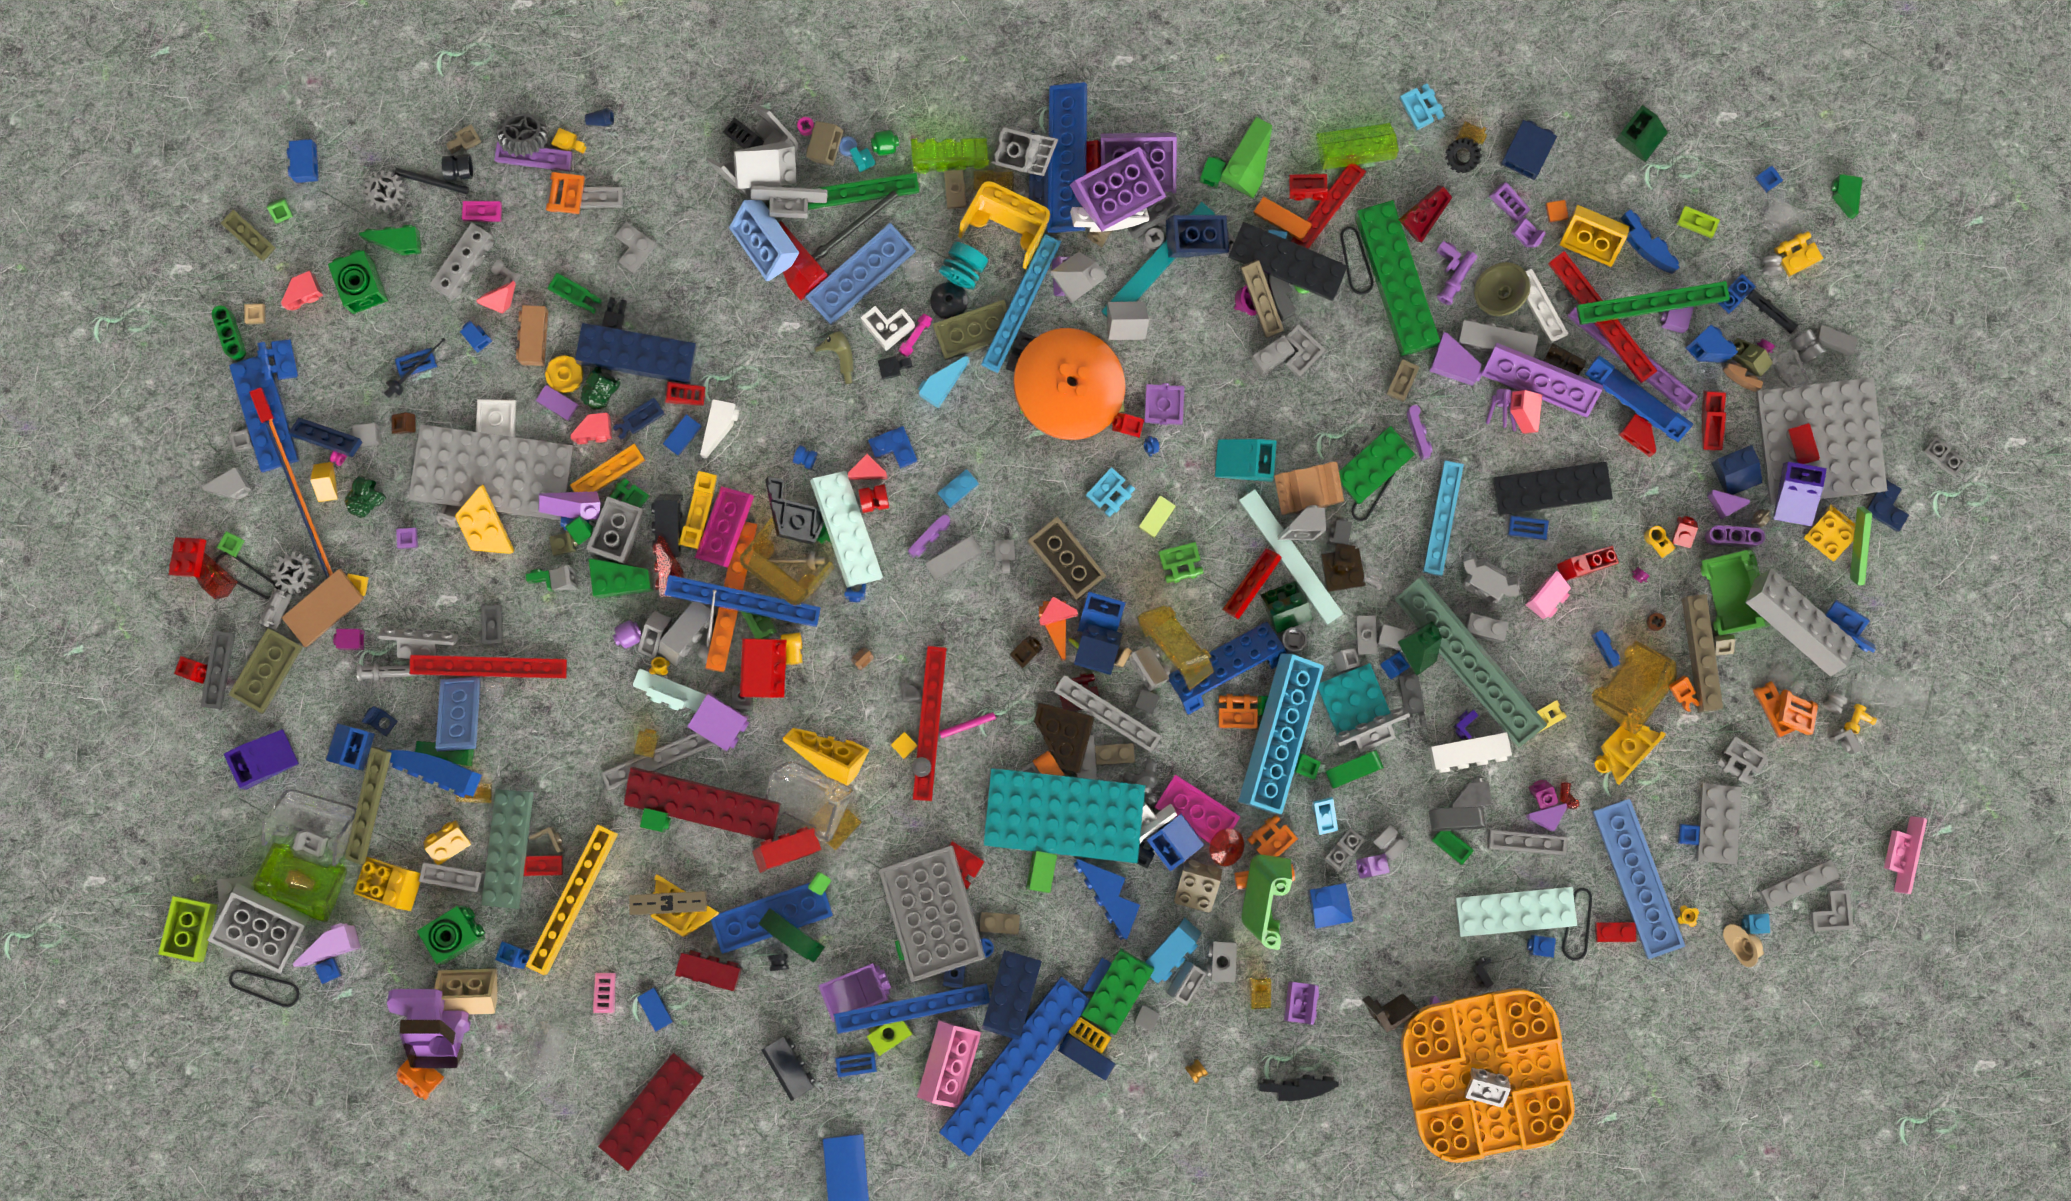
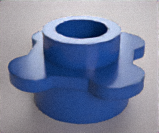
M1148 436L1144 442V450L1148 453L1149 457L1159 452V442L1157 438H1152V436Z

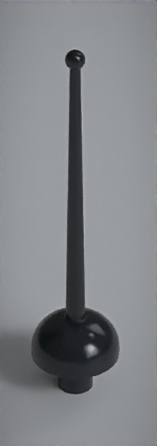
M442 338L399 381L388 380L386 384L389 388L384 394L388 398L394 393L400 396L403 392L401 384L442 342H445V338Z

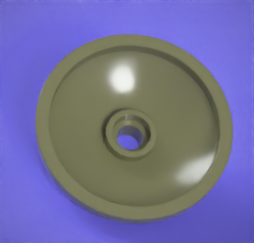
M1509 262L1495 264L1486 269L1476 282L1474 289L1476 303L1485 313L1492 316L1511 314L1518 310L1527 300L1531 287L1530 279L1525 270L1517 264Z

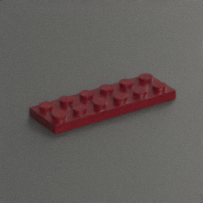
M672 1053L598 1147L624 1169L630 1171L704 1076L677 1054Z

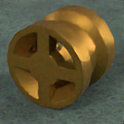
M1195 1059L1191 1066L1187 1065L1185 1067L1195 1083H1198L1202 1076L1206 1077L1209 1075L1198 1059Z

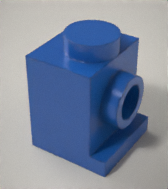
M471 321L467 322L460 331L477 353L492 342L481 326H475Z

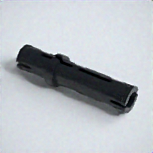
M1755 289L1746 297L1747 300L1759 308L1758 310L1761 313L1767 314L1788 331L1789 334L1798 327V324L1771 304L1770 299H1765Z

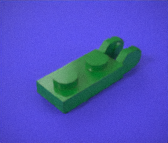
M557 272L547 287L552 293L579 308L582 307L592 314L596 310L594 307L584 303L586 298L588 297L598 304L602 301L586 288Z

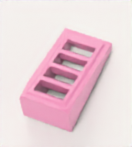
M595 973L593 1013L615 1012L616 973ZM600 979H611L610 983H600ZM600 987H610V991H600ZM600 995H609V999H600ZM599 1003H609V1007H599Z

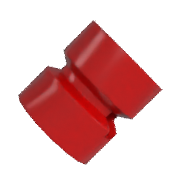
M885 484L874 486L873 489L869 487L858 489L863 513L873 512L875 508L878 510L889 509Z

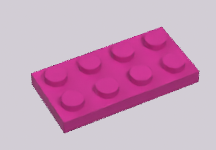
M721 486L695 558L728 568L753 502V495Z
M1177 775L1173 777L1154 807L1161 811L1169 804H1172L1177 813L1174 818L1182 813L1197 835L1219 850L1240 819L1239 815Z

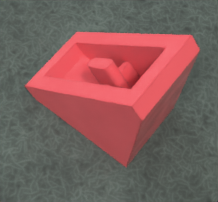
M515 281L509 282L483 294L476 301L478 304L504 313L511 306L516 283Z
M866 454L848 472L849 480L887 479V473Z
M1052 597L1039 623L1040 626L1078 616V613L1073 607Z

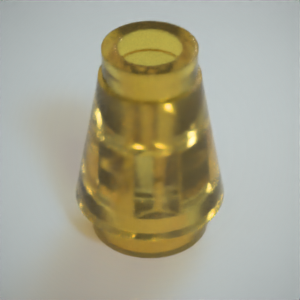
M290 869L284 884H287L290 888L312 892L316 880H313L297 869Z

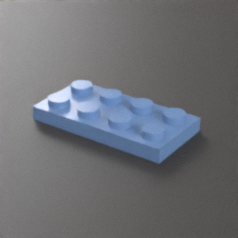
M479 677L440 679L435 746L437 752L476 749L481 681Z

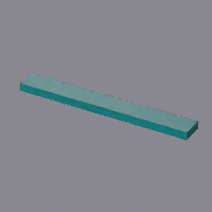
M1201 202L1190 215H1215V213ZM1167 240L1110 302L1138 301L1176 259L1168 258ZM1106 305V307L1101 311V313H1103L1106 317H1107V305Z

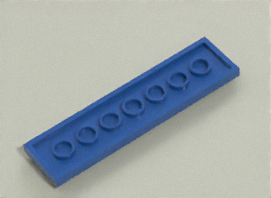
M1082 82L1049 86V137L1057 138L1058 141L1048 164V210L1050 211V218L1047 224V232L1085 231V227H1074L1070 211L1072 207H1082V205L1076 198L1070 184L1086 175L1087 84Z

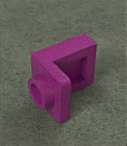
M1538 780L1528 787L1530 794L1537 799L1541 810L1559 803L1554 787L1547 780Z

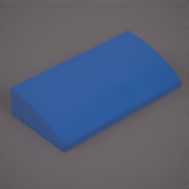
M863 1134L823 1138L828 1201H869Z

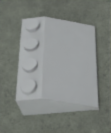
M237 883L207 941L280 974L310 916Z

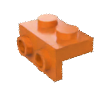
M408 1059L402 1064L396 1074L401 1084L408 1085L417 1097L424 1100L428 1099L430 1093L444 1079V1076L434 1068L410 1067Z

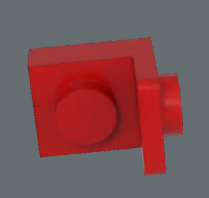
M1118 413L1112 421V431L1140 438L1145 419Z
M180 656L174 674L203 684L208 665Z

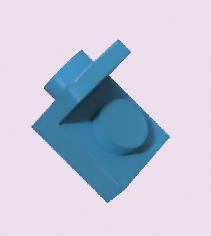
M1769 914L1744 915L1741 924L1742 929L1747 934L1771 933Z

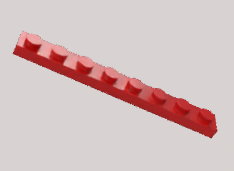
M1565 251L1548 263L1579 305L1603 301ZM1618 319L1594 323L1640 383L1657 372V369Z
M927 646L917 758L923 757L928 759L931 763V771L924 777L915 775L913 800L932 802L947 652V648Z
M410 655L409 674L567 679V659Z

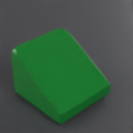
M580 516L565 526L578 545L592 536L593 526Z

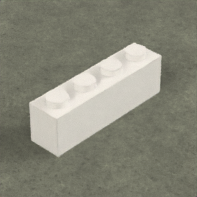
M1507 732L1428 748L1433 771L1439 770V773L1451 771L1450 767L1455 766L1458 767V770L1469 768L1471 763H1476L1477 766L1486 765L1488 760L1495 759L1496 762L1506 761L1507 757L1512 755Z

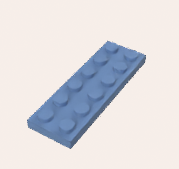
M889 223L805 297L823 318L832 325L916 251L897 229Z

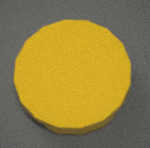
M562 355L555 357L549 362L545 371V377L549 386L555 391L570 393L579 388L583 382L584 372L583 367L576 363L575 358Z

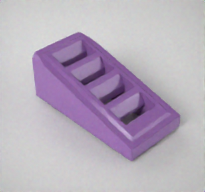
M1507 182L1501 183L1489 195L1516 223L1530 211L1529 207ZM1504 191L1505 193L1500 197L1499 194ZM1509 196L1510 199L1505 202L1504 200ZM1515 202L1516 204L1510 208L1509 206ZM1519 207H1521L1522 209L1517 214H1515L1514 212Z

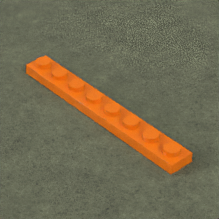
M745 521L727 569L724 587L743 591L757 524ZM719 607L705 669L725 672L738 613L737 610Z

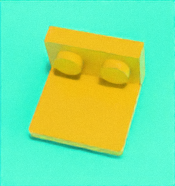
M1830 504L1825 509L1821 519L1804 536V539L1829 559L1835 561L1854 541L1855 523Z

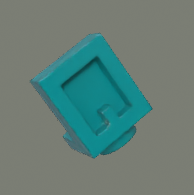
M854 147L850 150L851 158L859 173L876 164L868 148L858 151L857 147Z

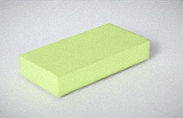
M1159 496L1139 528L1155 538L1176 506L1162 496Z

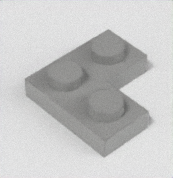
M627 222L615 235L617 240L628 247V250L618 263L634 275L657 245Z
M1298 324L1286 336L1289 343L1298 351L1286 363V366L1300 378L1326 349Z
M1849 890L1828 891L1830 911L1810 912L1812 932L1853 929Z

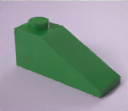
M416 741L415 752L438 757L458 765L472 766L474 749L437 752L435 748L436 742Z

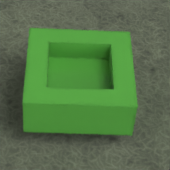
M226 531L217 548L237 557L245 540Z

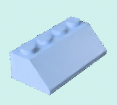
M744 200L729 229L764 279L770 281L793 265L799 251L775 217H769L770 210L762 200Z

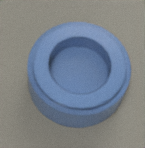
M849 136L841 139L839 151L842 155L851 156L850 150L857 147L855 139Z

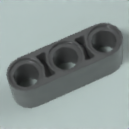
M1483 807L1440 808L1429 811L1431 831L1475 830L1486 827Z

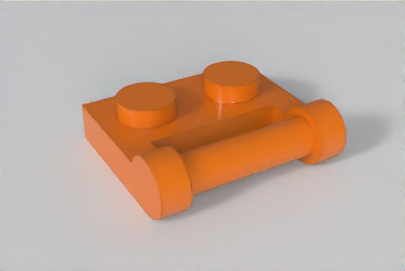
M552 172L550 177L552 183L549 203L546 204V210L550 212L580 214L585 177ZM559 181H564L561 203L556 204Z
M1783 690L1780 694L1782 701L1778 722L1806 735H1812L1818 704L1797 697L1789 690ZM1791 702L1805 708L1806 711L1792 706Z

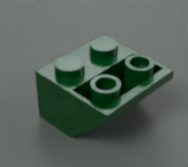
M1642 105L1615 141L1646 162L1668 132L1659 117Z
M1296 581L1260 594L1270 622L1277 633L1313 620L1309 603Z

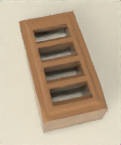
M864 647L852 657L851 661L859 670H862L874 659V656Z

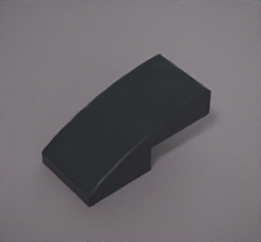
M1020 331L1006 365L1007 370L1015 371L1019 356L1025 347L1036 338L1035 336Z

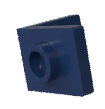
M376 706L369 708L362 720L363 723L371 725L384 736H388L398 722L383 709ZM382 718H388L390 721V725L386 729H382L379 726V721Z

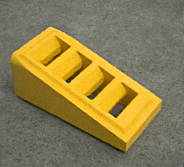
M1081 1017L1078 1018L1068 1032L1100 1054L1103 1053L1112 1038ZM1082 1022L1085 1025L1081 1029L1080 1033L1077 1034L1076 1030ZM1088 1027L1091 1028L1086 1038H1083L1082 1035ZM1094 1031H1095V1032H1097L1098 1034L1096 1035V1037L1094 1038L1093 1042L1091 1043V1042H1089V1039L1091 1038V1036L1093 1035V1033H1094ZM1103 1036V1041L1101 1042L1100 1046L1097 1047L1096 1043L1098 1042L1099 1038Z

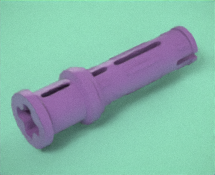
M1466 252L1451 279L1445 282L1444 289L1437 295L1439 301L1446 305H1452V299L1461 290L1462 281L1478 258L1474 252Z

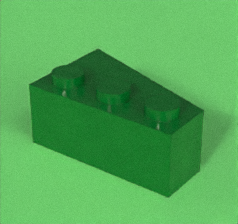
M588 558L592 593L596 599L654 591L652 573L648 569Z

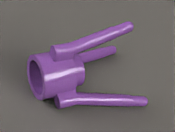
M1496 390V395L1492 396L1486 424L1490 423L1497 403V406L1503 407V428H1506L1507 407L1509 406V409L1511 407V390ZM1510 411L1512 429L1516 431V421Z

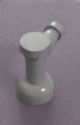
M500 259L494 263L491 272L496 275L501 273L506 276L502 286L512 281L517 283L521 277V274H515L504 267V262Z

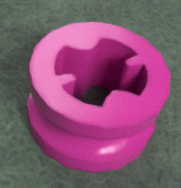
M809 117L799 119L797 128L800 134L804 136L812 134L814 127L812 119ZM806 122L809 123L810 129L806 128V130H803L802 124L806 125Z
M333 451L330 461L332 463L336 462V465L341 466L347 456Z

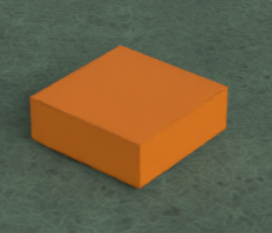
M1565 200L1545 204L1549 222L1562 221L1569 218Z

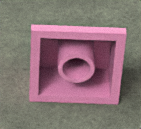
M1556 571L1544 581L1525 605L1540 618L1545 619L1547 616L1551 618L1558 610L1556 608L1559 602L1563 603L1569 597L1567 592L1571 588L1561 574Z

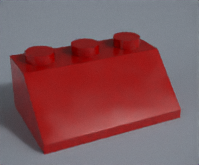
M742 638L740 697L784 698L787 640Z

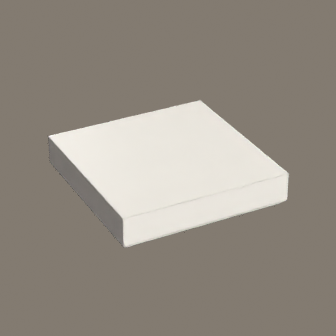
M477 399L476 432L515 437L516 400Z

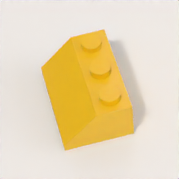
M1577 205L1559 246L1612 267L1628 236L1630 226Z

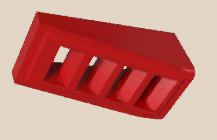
M668 381L664 402L704 406L706 387ZM672 389H676L675 397H671ZM680 389L683 390V398H679ZM688 390H691L690 399H687ZM695 391H699L698 400H695Z

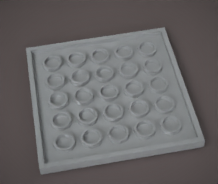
M1874 377L1756 391L1770 505L1776 504L1783 463H1798L1788 429L1807 423L1811 425L1820 460L1805 465L1827 468L1820 499L1887 491Z

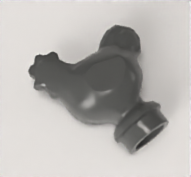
M1149 758L1143 762L1145 765L1144 772L1140 774L1128 772L1123 776L1124 783L1146 785L1144 802L1147 805L1158 801L1157 794L1152 792L1157 784L1155 773L1157 771V764L1154 763V759Z

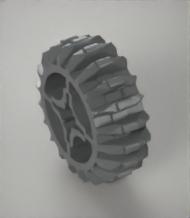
M520 111L519 114L513 112L512 116L506 115L505 119H501L496 135L503 151H507L509 155L514 153L516 157L519 155L525 157L526 154L532 156L533 152L539 153L540 149H544V145L548 140V129L545 121L541 117H537L536 113L530 115L529 111L526 113Z

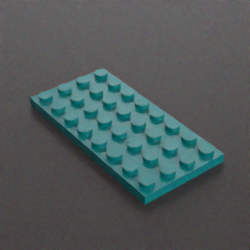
M991 768L984 846L1138 863L1146 785Z

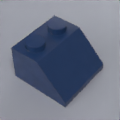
M1753 445L1725 455L1711 463L1724 493L1734 495L1762 483L1760 461Z
M1086 623L1074 665L1111 675L1123 633Z

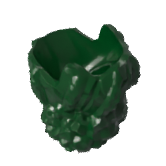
M595 367L588 375L587 384L582 387L581 400L591 409L601 410L607 406L611 394L619 388L620 379L615 380L609 374L603 373L601 367Z
M362 475L355 478L352 483V490L344 500L350 514L356 515L359 518L365 517L370 513V510L380 506L387 499L383 493L375 491L376 481L365 479Z

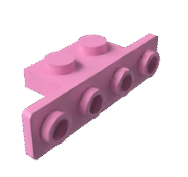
M1911 816L1906 833L1894 830L1891 832L1884 868L1898 872L1894 887L1895 892L1911 894L1927 822L1926 818Z

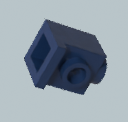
M966 965L955 968L958 971L957 977L951 975L952 970L946 971L943 986L963 988Z

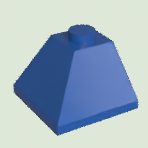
M1346 883L1308 890L1315 929L1353 922Z

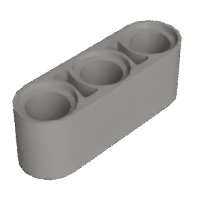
M970 536L936 556L925 565L934 580L937 581L973 560L982 551L973 536Z

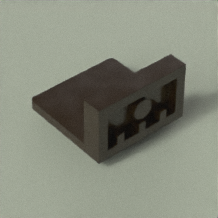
M1404 994L1399 995L1384 1006H1381L1377 999L1373 1001L1369 995L1362 999L1373 1019L1386 1033L1395 1030L1398 1025L1411 1019L1419 1012L1418 1008Z

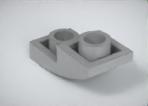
M1935 437L1924 453L1939 467L1953 477H1956L1967 463V460L1953 452L1951 446Z
M1349 828L1324 858V861L1336 871H1341L1365 840Z

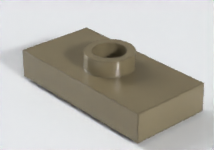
M963 169L944 171L947 209L966 208Z

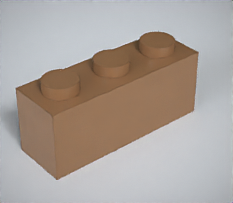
M522 305V311H519L521 329H518L517 339L520 341V345L516 349V359L522 365L545 366L549 312L545 306Z

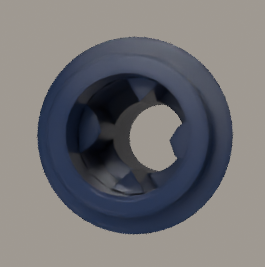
M605 108L585 114L586 125L609 127L614 124V114L612 110Z

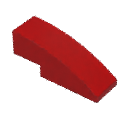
M1703 390V450H1723L1726 412H1724L1726 392Z

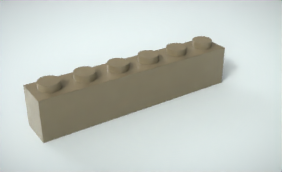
M1707 594L1687 596L1682 599L1695 695L1696 700L1699 702L1697 707L1698 713L1718 711L1723 709Z

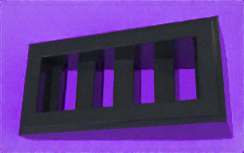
M735 117L723 131L724 134L743 149L764 144V141ZM738 126H740V127L737 129V131L732 135L733 131H734Z

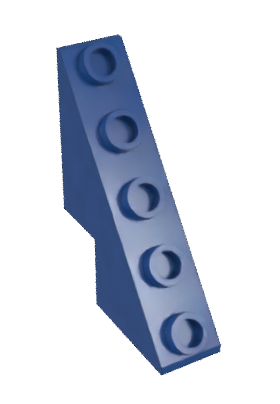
M1077 859L1073 864L1079 873L1083 872L1086 876L1084 882L1089 890L1094 889L1097 894L1094 896L1099 906L1103 905L1107 912L1104 914L1109 923L1114 922L1117 929L1114 931L1119 939L1122 940L1124 938L1127 940L1140 905L1119 897L1125 878Z

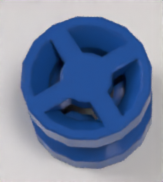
M983 938L980 940L985 957L987 958L992 955L994 945L989 939Z

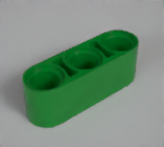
M216 306L211 314L223 351L231 359L241 361L246 356V349L234 314L224 306ZM226 312V317L220 320V315ZM232 329V334L226 337V332ZM238 347L237 353L232 354L233 348Z
M1377 750L1331 768L1325 771L1332 789L1384 767Z

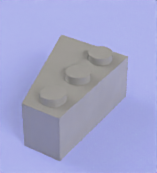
M693 601L660 640L658 655L677 667L694 643L699 641L703 631L708 629L711 609L702 603Z

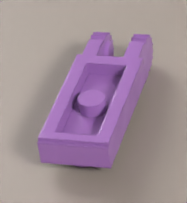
M945 514L940 516L908 549V553L912 558L916 555L920 557L927 549L925 546L929 542L933 543L940 536L938 532L945 531L951 523L949 516Z

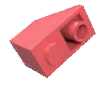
M308 271L293 277L282 299V306L287 310H296L302 304L307 302L313 303L323 296L315 275Z
M1527 390L1512 392L1510 411L1524 434L1538 432L1542 401L1541 394Z
M608 413L588 414L571 434V439L577 442V444H588V441L593 440L597 443L607 442V439H612L610 415Z

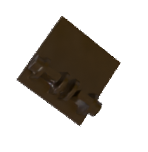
M1552 343L1543 360L1578 376L1586 365L1585 360Z

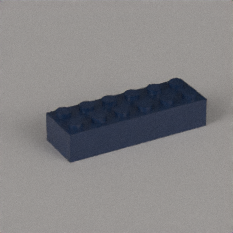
M582 323L575 361L578 365L601 367V369L690 384L697 347L696 343Z

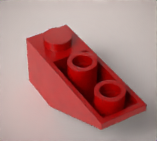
M1612 545L1567 559L1556 565L1564 580L1569 581L1619 564Z

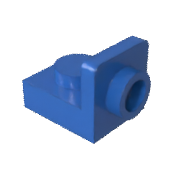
M1531 935V939L1527 941L1529 955L1554 958L1556 938Z
M502 941L495 960L511 967L524 969L529 959L530 950Z

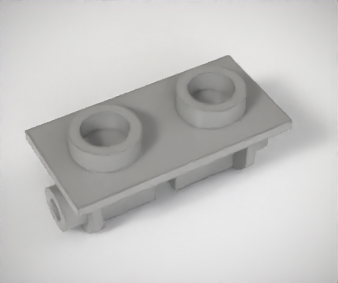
M274 588L259 623L277 630L282 620L281 617H283L293 595Z

